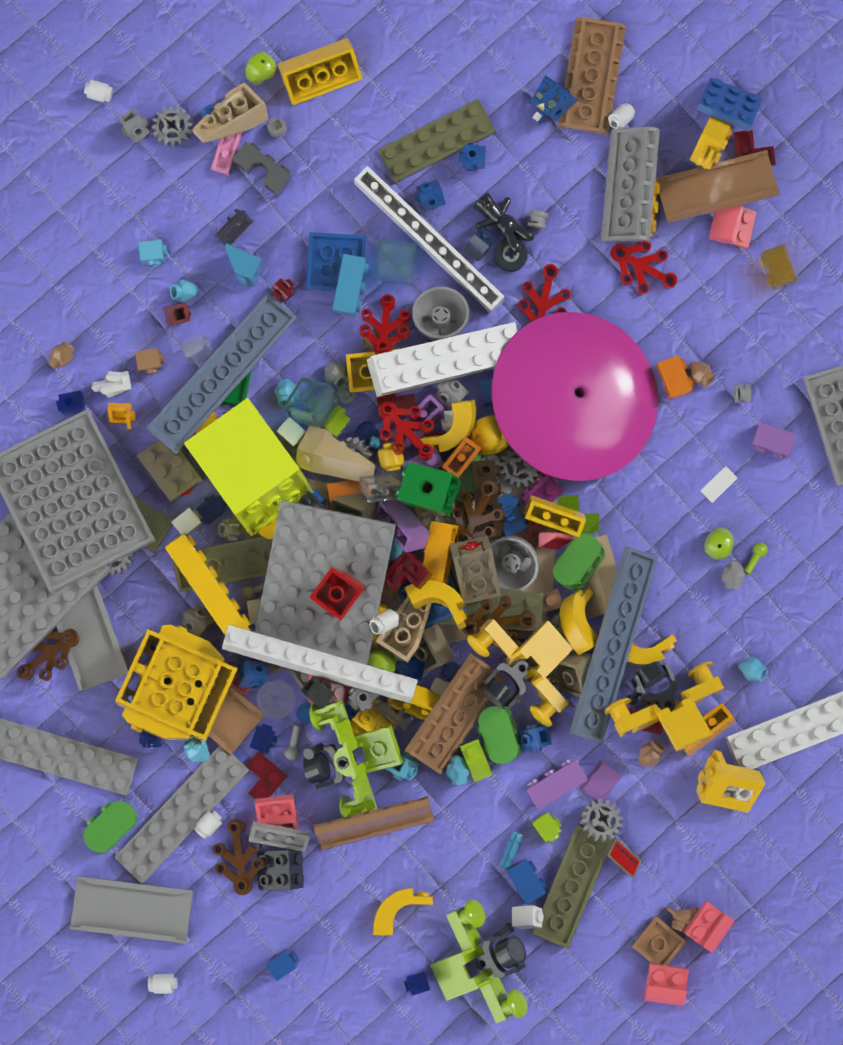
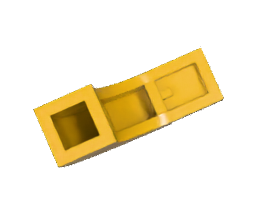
M475 399L452 403L453 424L446 434L426 436L420 438V440L424 444L431 445L433 449L438 448L439 444L440 452L459 445L465 437L469 436L474 427L476 419Z
M428 580L421 589L416 588L413 584L405 587L415 610L429 603H439L450 610L459 630L466 627L464 620L467 617L463 609H461L465 607L461 596L449 585L439 581Z
M590 587L584 590L579 589L574 594L563 599L560 607V622L563 633L570 646L578 655L590 650L598 639V635L590 627L585 616V606L594 593Z
M672 634L651 648H641L632 643L627 662L636 665H648L655 661H661L665 659L661 651L664 650L666 653L674 648L673 643L677 640Z
M414 887L403 888L393 892L381 903L376 912L373 935H393V920L399 909L410 904L433 905V896H429V892H417V895H413Z

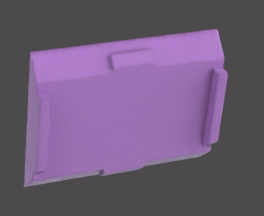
M600 760L587 777L588 780L580 788L595 800L601 799L603 802L622 776Z

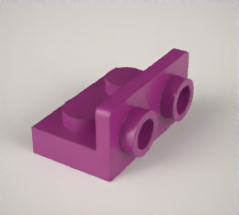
M542 474L535 481L537 485L534 488L528 487L521 494L523 496L521 502L526 506L530 495L553 502L564 492V489L550 475L545 476Z

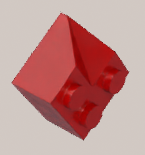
M332 566L312 592L309 599L341 621L363 592L366 585L352 575Z

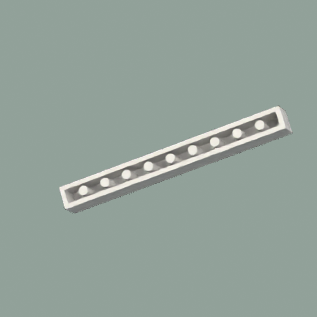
M368 166L354 179L355 185L490 314L504 301L505 296Z
M228 625L223 642V650L407 703H411L417 684V679Z

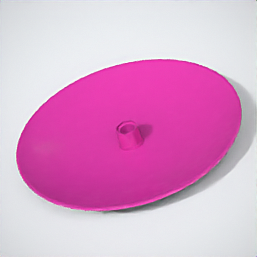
M561 312L530 322L520 329L506 344L498 358L492 379L493 410L498 426L508 444L529 465L559 479L588 481L603 478L619 471L628 465L645 447L655 425L658 394L654 374L647 358L633 339L622 329L594 315L579 312ZM575 390L580 392L581 398L575 396Z

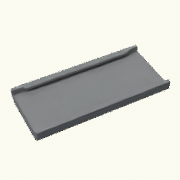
M637 127L611 130L601 242L650 241L660 134L658 128Z
M97 584L56 626L59 633H63L67 629H74L79 635L78 644L70 648L68 655L79 691H84L127 675L129 671Z
M83 876L76 877L77 882L70 929L186 944L193 890Z

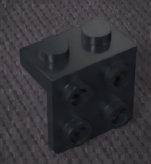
M291 849L259 851L257 853V858H262L265 862L264 867L258 871V887L260 890L304 888L302 851ZM257 860V867H260L261 863Z

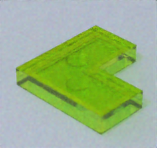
M579 495L559 496V505L579 512ZM599 513L584 514L586 522L581 534L599 533Z

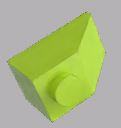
M478 739L460 746L474 782L492 775Z

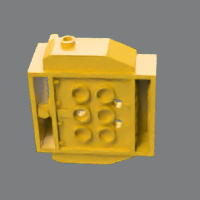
M163 625L159 634L147 629L115 702L118 706L125 708L122 716L131 725L132 730L139 733L144 730L164 740H190L192 736L206 742L237 674V668L224 663V657L209 641L187 632V629L182 626ZM152 644H156V645H157V648H156L155 651H152V650L150 649V647H151ZM144 654L151 656L145 665L140 664ZM137 673L140 674L136 691L129 687ZM166 678L171 679V683L169 685H166L164 683V680ZM196 681L202 682V686L200 688H197L195 686ZM128 697H133L132 703L126 701ZM190 698L194 700V704L191 706L187 704V700Z

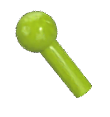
M758 542L753 546V555L744 569L746 575H750L758 560L767 554L768 548L766 544Z

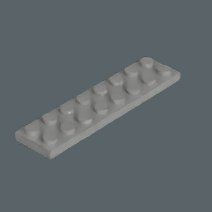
M0 718V759L128 796L139 758Z
M219 746L209 756V759L187 779L114 858L143 884L197 826L196 823L208 810L211 812L250 770L234 754L230 755Z

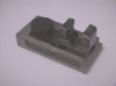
M235 209L234 212L236 214L232 218L228 216L227 220L229 222L215 234L223 246L226 243L232 245L252 224L253 220L244 210Z
M380 700L374 710L404 734L414 717L411 715L409 719L402 720V714L405 712V709H401L396 715L393 711L394 708L385 701L383 703Z

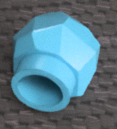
M179 280L170 288L172 299L179 302L187 303L195 298L198 293V287L186 280Z
M282 379L274 390L278 405L281 407H291L293 402L297 400V386L290 379Z
M753 656L741 660L738 664L739 670L748 681L758 680L761 682L768 671L760 660Z
M191 736L190 740H186L183 743L184 752L192 762H205L209 759L210 754L206 742Z
M455 755L448 763L447 777L452 780L453 785L464 784L468 781L467 777L470 770L464 758Z

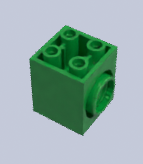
M408 462L402 472V485H399L397 489V500L407 506L450 517L461 480L452 473Z

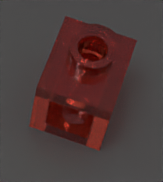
M530 520L524 540L530 543L535 551L536 549H541L539 548V533L547 532L548 526Z

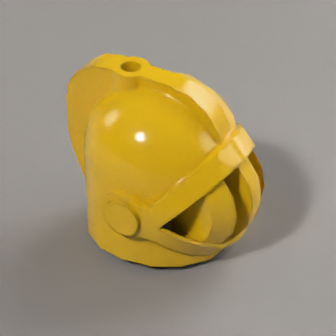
M495 415L486 416L475 421L474 427L469 434V439L481 448L480 453L485 456H491L508 447L509 444L498 426Z

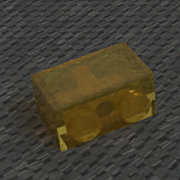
M785 244L761 253L759 262L762 269L765 268L767 275L765 277L768 286L776 290L796 282L797 277Z

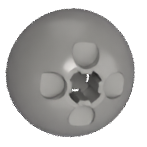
M434 287L424 291L416 299L412 309L413 321L417 329L429 339L437 341L454 337L464 330L468 322L469 306L466 299L458 291L448 287Z
M504 536L490 544L500 589L521 591L534 582L539 570V559L530 543L520 537Z

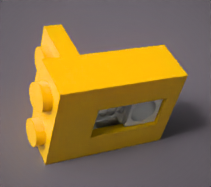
M714 750L707 759L705 767L698 775L699 784L696 791L701 803L749 813L766 783L760 771L726 764L722 752Z

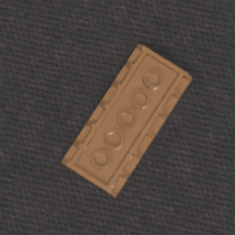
M576 17L564 89L578 100L559 118V129L567 128L608 136L610 127L608 117L613 109L626 25L586 17Z
M767 150L718 162L717 164L714 163L710 170L704 169L702 166L656 178L660 184L659 195L667 223L780 195Z
M470 653L405 751L441 775L477 722L482 711L485 710L490 702L481 690L485 684H481L479 681L493 668ZM497 672V674L494 676L495 678H497L498 680H500L502 683H503L504 680L506 679L505 677H503V676H502L501 674H499L498 672Z
M166 678L164 680V683L166 685H169L171 683V679ZM196 681L195 686L197 688H200L202 686V682ZM231 686L209 737L232 755L264 718L265 714Z
M427 795L422 798L408 800L407 802L389 805L376 810H369L368 812L350 815L313 826L321 849L326 850L435 821Z

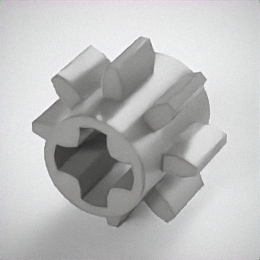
M235 518L223 519V523H220L218 526L219 536L224 537V542L237 541V537H240L242 533L241 525L236 523Z

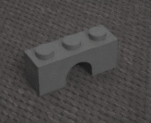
M245 142L232 158L233 164L248 175L256 167L265 168L267 176L262 181L263 186L279 197L292 180L291 171L283 165L281 167L275 163L276 160L270 155H263L259 152L261 149L255 144Z

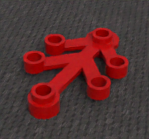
M642 241L641 244L626 247L624 244L614 245L610 251V256L613 261L619 263L622 284L630 285L633 280L632 275L628 272L626 263L628 262L634 267L638 281L637 290L640 294L645 295L649 291V285L645 281L643 271L662 281V285L667 289H672L676 286L678 279L674 273L664 274L648 265V263L656 261L665 262L668 258V253L665 250H659L655 254L636 258L630 254L640 251L648 253L651 249L650 242ZM647 244L649 249L644 250L642 245ZM617 251H622V252H623V256H621V257L617 256V255H616V252H617ZM660 253L665 254V258L660 259L658 255ZM625 276L630 277V281L625 282L623 278ZM666 279H671L673 283L671 285L667 284ZM640 286H646L647 290L641 291Z
M547 264L543 269L545 282L541 299L534 290L532 282L526 281L522 285L523 292L528 293L538 308V315L536 317L530 309L528 300L523 299L519 302V310L525 313L530 322L544 317L546 311L558 303L570 299V291L562 289L558 295L549 300L552 280L558 275V268L554 264ZM552 270L554 274L552 276L547 275V271ZM526 284L531 285V289L526 290L524 286ZM567 292L569 296L563 298L561 294ZM523 302H525L528 305V307L525 309L521 308L520 304ZM563 307L557 308L555 313H557L559 310H562L564 312H567V310Z
M385 294L380 299V306L383 310L382 323L373 317L370 309H364L361 312L362 320L368 322L380 334L379 340L371 333L369 325L364 324L359 328L360 335L374 345L373 351L376 355L392 351V346L409 336V328L401 326L411 320V314L408 310H402L399 313V318L390 323V313L396 306L395 298L390 294ZM398 328V333L388 339V335Z
M391 402L382 403L378 408V414L383 419V429L380 432L381 440L387 442L391 439L390 423L392 421L396 425L393 452L396 455L403 454L404 434L418 449V457L422 461L431 460L434 452L433 447L429 444H424L412 430H423L429 433L433 430V421L429 419L423 422L402 421L398 416H409L412 419H418L421 415V409L418 406H412L410 409L397 408ZM412 411H417L418 414L414 415ZM429 424L431 427L426 428L424 425ZM383 433H388L389 436H388V437H384L382 434H383ZM400 446L402 449L396 450L395 447ZM423 449H428L429 452L425 453Z

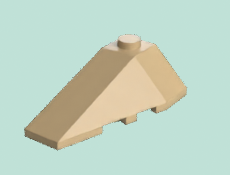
M244 82L230 90L225 95V99L221 103H217L212 113L206 115L192 131L205 143L252 129L268 120L266 103Z
M314 425L309 426L297 448L296 464L299 468L329 476L369 484L373 483L375 465L358 452H353L346 446L345 442L338 441L332 436L333 434L330 431Z
M607 535L595 537L604 546L605 558L585 584V589L590 587L594 592L586 604L588 618L605 614L618 572Z
M407 596L396 612L399 617L398 626L384 634H380L376 640L379 648L395 658L408 663L419 647L432 603L415 610L409 596Z

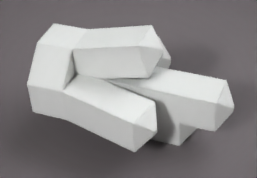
M108 371L103 381L93 382L91 387L94 392L100 391L108 398L132 390L128 371Z

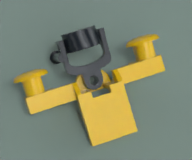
M488 619L479 628L480 631L474 637L471 635L467 636V641L471 648L483 657L489 656L487 648L493 644L505 653L507 661L506 663H498L479 681L481 684H485L481 688L483 694L498 708L510 710L514 704L521 703V696L526 692V685L522 679L531 678L532 681L530 683L539 691L538 695L542 698V701L537 706L531 705L530 712L542 725L546 727L552 726L549 718L554 713H560L569 703L546 677L573 648L549 621H544L518 647L494 619ZM531 656L538 666L531 667L524 659ZM498 671H503L512 679L517 689L514 695L500 680L494 677Z
M655 661L642 667L634 674L635 676L632 678L631 683L635 690L627 698L611 703L605 709V714H611L615 722L614 726L620 737H623L628 731L633 730L632 732L636 733L660 721L677 752L712 735L696 705L713 693L719 694L724 689V686L719 677H713L709 670L714 663L711 661L703 662L688 672V677H693L697 685L681 692L680 695L683 701L679 702L672 697L678 689V683L668 662L662 665L660 661ZM665 677L670 683V687L661 693L653 695L645 693L644 688L655 685ZM639 696L645 704L655 703L633 714H630L626 706L627 704H636Z

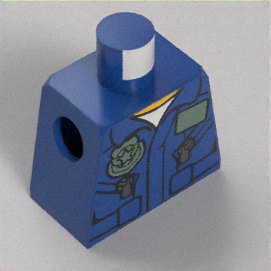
M545 75L531 100V103L538 108L532 118L539 124L544 121L547 115L554 121H557L578 99Z

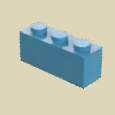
M343 254L332 309L333 313L356 317V312L360 313L362 301H359L360 293L364 294L366 284L363 282V277L368 275L369 270L366 258Z

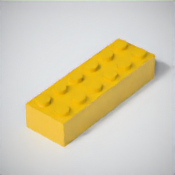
M184 532L166 544L165 549L224 635H226L228 625L250 631L249 626L251 623L245 614L241 615L239 613L240 606L236 600L228 597L229 590L225 584L217 581L218 574L214 568L206 565L207 558L201 550H196L194 547L196 542L190 534L186 535Z

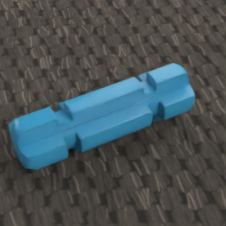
M371 437L369 443L371 446L369 448L370 452L372 450L374 452L379 450L380 437Z
M516 831L512 832L510 836L511 841L507 843L503 853L504 857L501 858L499 866L505 869L510 868L512 864L510 861L514 859L519 847L518 842H521L523 837L522 834Z

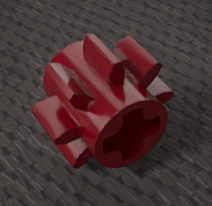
M280 278L272 286L274 290L272 296L277 301L283 299L286 302L294 295L293 286L295 284L289 278L287 280Z

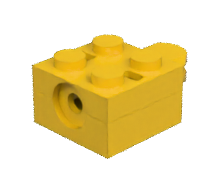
M710 116L690 161L696 163L697 166L701 165L704 169L707 168L709 170L713 163L717 164L734 130L730 128L732 124Z

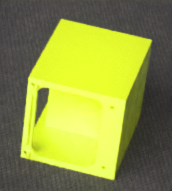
M248 398L184 442L192 456L251 537L277 519L281 500L298 503L301 497L308 491L314 492L297 464Z

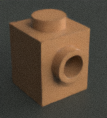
M158 348L135 351L137 368L140 373L147 372L148 375L158 373V370H163L162 364H165L163 352L160 353Z

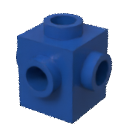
M478 143L463 145V151H459V162H462V168H466L467 171L485 169L486 146H478Z
M438 180L424 182L416 186L418 194L415 195L418 206L422 205L424 212L446 205Z
M255 660L244 661L237 670L239 687L252 690L261 689L269 679L266 663Z
M537 724L525 726V731L519 732L523 751L530 749L531 753L543 751V746L552 745L549 728L546 726L537 728Z

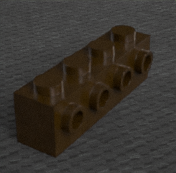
M495 460L472 461L475 510L483 496L481 491L482 483L487 480L497 483L496 476H500L499 464L495 465ZM497 484L498 492L496 495L491 496L482 516L492 513L495 509L503 510L502 503H498V495H501V484ZM492 485L489 488L490 492L493 491ZM499 511L496 514L497 518H499L500 515ZM493 520L476 527L477 532L483 531L487 526L495 527L497 530L496 536L488 539L501 538V534H504V522ZM491 529L488 530L489 535L492 534Z

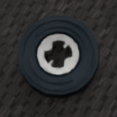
M506 239L501 240L496 245L494 259L502 270L514 272L520 270L525 265L528 251L521 240L517 239L521 245V250L519 253H516V256L513 257L514 259H510L509 256L505 255V253L508 254V251L511 250Z

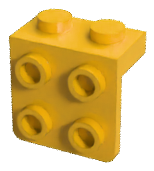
M374 699L375 704L368 711L366 709L359 711L350 722L354 735L391 725L394 730L402 720V717L392 708L386 706L380 699Z

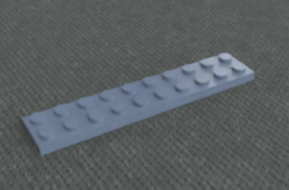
M267 293L147 426V430L177 454L185 445L184 442L196 433L294 323L297 317Z
M625 546L571 725L570 734L599 743L604 741L611 714H605V709L616 700L658 557Z

